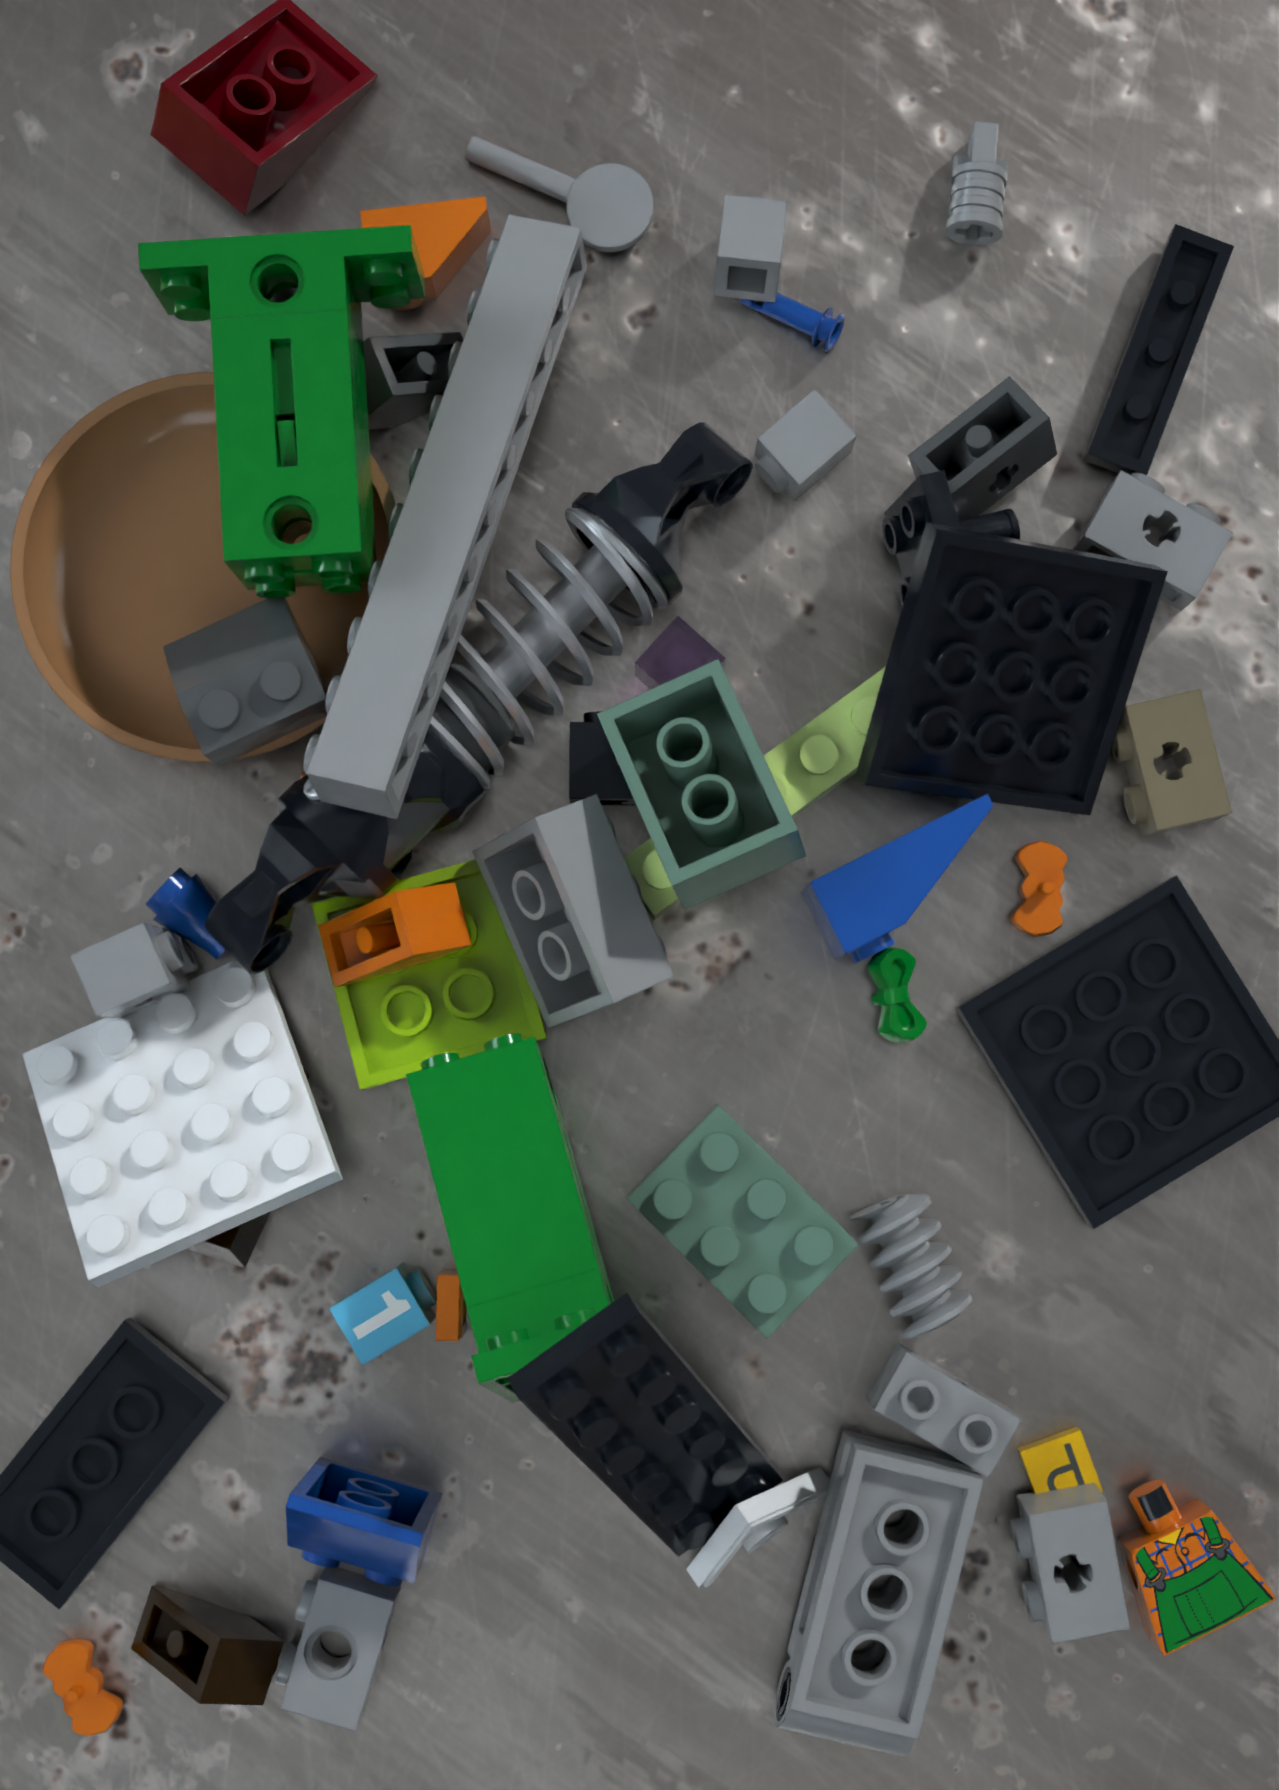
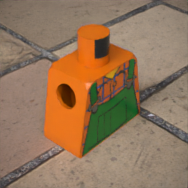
M1163 1479L1147 1482L1134 1489L1128 1495L1142 1525L1123 1534L1118 1539V1544L1144 1630L1149 1640L1163 1656L1276 1600L1269 1586L1216 1514L1202 1501L1195 1499L1177 1507Z

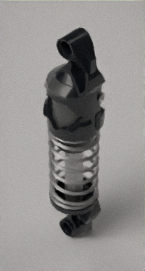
M699 422L681 434L659 463L643 466L617 475L599 493L583 492L572 503V508L565 510V519L574 536L587 553L573 566L550 542L536 540L537 552L562 577L544 596L520 572L515 569H506L507 581L533 606L526 615L513 627L487 600L476 599V609L502 634L503 638L483 656L460 635L456 649L473 668L470 670L461 663L450 664L398 818H389L321 802L306 774L298 781H295L278 798L279 815L269 825L259 852L255 871L217 901L206 919V930L249 974L255 975L273 965L289 947L293 938L292 931L289 928L297 907L332 897L379 899L385 896L399 882L398 879L412 858L413 848L430 832L441 833L460 825L464 815L485 794L484 789H490V778L488 775L503 776L504 760L499 751L509 741L516 745H533L534 730L515 698L544 715H562L564 709L563 698L548 671L573 685L592 686L593 668L581 644L603 656H621L623 638L613 617L630 626H650L653 618L652 608L667 609V604L671 605L682 594L683 582L679 541L688 511L692 508L708 504L721 507L728 503L738 494L749 479L753 463L708 424ZM625 589L636 599L642 616L639 617L627 612L611 601ZM596 616L607 631L612 647L596 640L583 631ZM567 647L578 663L583 676L567 669L554 659ZM536 677L548 694L552 705L525 689ZM514 721L518 725L521 733L514 730Z

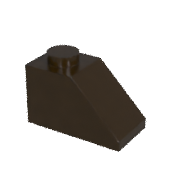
M152 1586L131 1649L199 1704L263 1706L272 1677L277 1669L284 1641L246 1614L165 1587Z

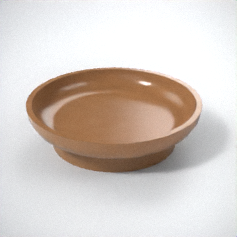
M213 372L177 374L143 383L103 402L80 419L48 453L30 483L16 520L10 560L11 592L17 623L30 656L54 693L71 711L91 727L114 741L137 751L187 762L213 761L203 755L176 696L163 646L267 599L256 596V590H247L223 559ZM370 454L376 559L384 560L390 543V517L396 503L388 482L377 462ZM309 533L298 537L293 544L302 542L308 537ZM361 582L362 589L353 593H325L322 591L321 585L296 587V594L286 597L327 688L335 675H342L349 656L347 652V638L350 626L357 616L363 617L370 598L368 582ZM326 717L234 760L267 753L291 744L322 726Z

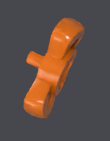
M1042 840L1024 845L1014 855L1015 861L1024 877L1018 886V892L1022 901L1011 912L1009 918L1010 922L1019 931L1032 937L1052 934L1063 924V918L1059 911L1063 904L1060 888L1065 881L1063 870L1067 865L1068 858L1058 846Z
M76 1638L61 1641L46 1656L43 1674L53 1681L54 1692L63 1699L64 1711L72 1718L73 1732L85 1736L106 1733L118 1720L123 1709V1700L119 1696L104 1690V1676L99 1669L92 1666L94 1644L90 1640Z

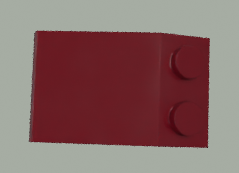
M277 0L161 83L150 135L245 216L290 180L374 86L378 75L291 0Z

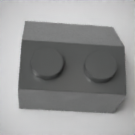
M284 596L267 598L163 646L175 693L203 755L218 766L327 716L325 703L328 688Z

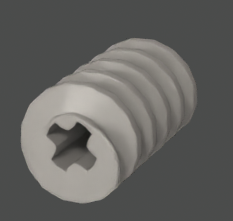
M906 1193L868 1206L850 1217L851 1220H871L872 1226L859 1237V1241L861 1244H881L883 1248L869 1264L871 1268H891L893 1272L879 1288L882 1293H902L903 1298L889 1310L892 1317L911 1316L913 1319V1323L899 1334L902 1340L924 1335L948 1324L957 1318L973 1300L971 1293L966 1289L949 1290L961 1279L963 1275L961 1269L956 1265L939 1266L951 1254L952 1248L947 1241L929 1242L941 1229L940 1220L936 1217L918 1218L932 1203L928 1194Z

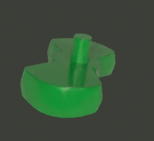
M888 947L873 955L867 966L871 977L879 989L877 993L872 994L871 1001L874 1005L882 1006L878 1026L879 1033L890 1042L907 1044L918 1038L927 1026V1021L911 1003L908 983L916 960L915 957L904 949Z

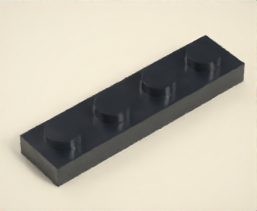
M1174 225L1166 241L1083 460L1116 473L1122 470L1129 475L1132 473L1148 474L1233 251V245L1180 225Z

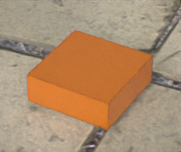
M442 1269L437 1274L435 1341H459L467 1331V1307L457 1269Z

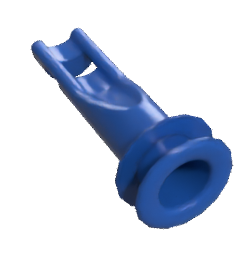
M778 292L776 294V302L764 301L763 306L755 303V300L740 299V303L812 336V345L814 347H817L822 341L825 342V352L830 351L841 335L845 322L843 313L839 314L836 319L832 318V308H828L824 313H821Z

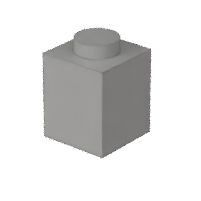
M724 195L713 296L776 302L787 201L765 199L759 196Z
M814 389L757 438L754 455L758 461L755 463V468L770 488L777 493L785 489L796 501L851 453L857 435Z

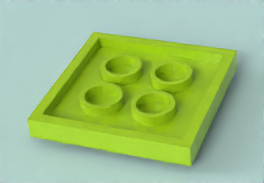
M476 859L399 880L386 894L388 895L394 891L455 882L460 903L466 917L471 946L427 963L345 986L334 987L333 984L360 1090L364 1091L407 1079L406 1074L422 1070L420 1065L422 1061L439 1054L455 1052L459 1054L460 1058L483 1052L485 1051L484 1044L500 1036L521 1034L523 1040L535 1037L537 1042L548 1039L542 1014ZM336 897L312 904L317 927L377 899Z

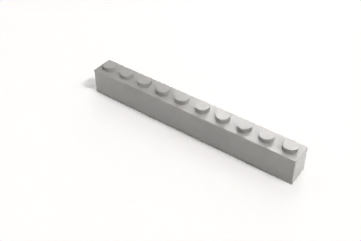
M509 214L500 239L494 238L490 242L486 256L487 276L482 289H475L471 294L467 310L468 328L463 342L456 341L451 349L448 361L449 380L444 394H437L432 401L428 422L430 433L424 449L417 448L412 456L409 468L410 488L404 504L397 503L392 511L389 522L390 543L384 560L377 559L372 566L368 581V594L370 598L363 617L357 616L350 626L347 638V652L349 656L342 675H335L329 684L325 703L327 717L320 735L314 734L306 747L304 771L321 802L389 818H398L587 270L582 230L579 227Z

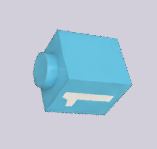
M403 1262L338 1301L329 1309L363 1366L429 1326L436 1318L431 1307L436 1304L437 1297L424 1274L419 1269L410 1273Z

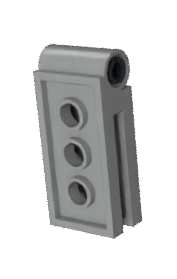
M843 1430L787 1649L791 1660L786 1662L778 1684L774 1709L776 1728L901 1757H906L909 1754L914 1740H919L984 1482L979 1473L971 1471V1467L950 1455ZM902 1509L908 1510L905 1519L900 1524L893 1527H884L887 1518L893 1512ZM892 1575L884 1587L877 1590H869L870 1584L877 1577ZM875 1640L868 1650L861 1653H853V1650L861 1642Z

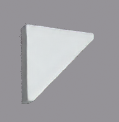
M821 1466L736 1504L686 1569L698 1588L710 1586L741 1546H743L748 1555L789 1525L785 1515L826 1497L830 1479Z

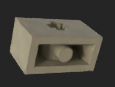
M1201 689L1125 706L1111 751L1117 763L1124 762L1130 784L1129 787L1124 788L1125 808L1131 823L1140 824L1142 836H1150L1210 822L1231 814L1232 810ZM1163 752H1165L1163 760L1172 757L1176 764V770L1168 775L1167 770L1157 773L1154 767V760L1162 756Z

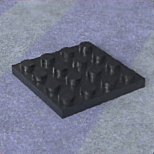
M926 522L855 776L862 783L869 786L972 800L988 793L991 801L994 803L1091 815L1168 571L1153 564Z
M1177 875L1167 879L955 1007L1089 1228L1095 1229L1279 1117V1039Z

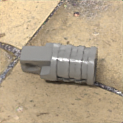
M974 122L969 137L967 156L954 155L951 203L949 206V219L946 223V235L958 243L986 245L994 243L1002 237L1003 224L1001 220L1003 218V201L1007 186L1009 161L996 159L999 125L995 123Z

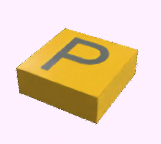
M1077 1426L1016 1448L1031 1490L1035 1494L1089 1483H1095L1101 1493L1103 1492L1082 1432Z

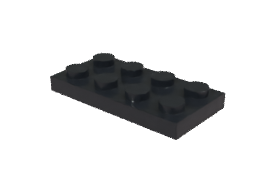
M131 1317L124 1320L1 1473L0 1561L58 1609L62 1608L228 1401L229 1397Z

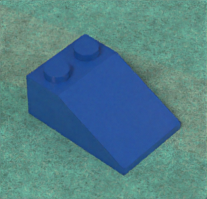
M988 793L808 883L801 891V894L834 959L849 953L855 964L896 944L890 932L906 924L993 807Z
M319 1457L289 1494L286 1504L287 1544L290 1547L303 1550L301 1557L315 1565L337 1568L341 1561L364 1568V1576L367 1579L382 1585L397 1587L401 1586L403 1580L415 1583L423 1563L443 1493Z

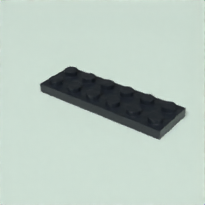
M627 1292L507 1378L518 1399L678 1557L688 1550L697 1549L705 1545L736 1504L774 1488L783 1481L769 1458Z

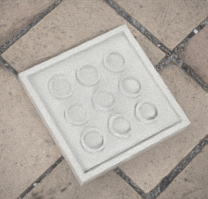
M236 960L189 980L191 987L181 992L170 994L160 1001L123 1018L105 1017L22 1054L88 1281L98 1288L343 1180L268 969L255 975L249 974Z

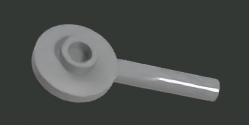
M476 136L471 138L465 153L467 161L566 202L570 226L581 228L583 243L595 250L603 252L625 250L639 242L651 226L654 215L651 189L646 180L637 171L628 166L618 163L599 164L589 168L575 179Z

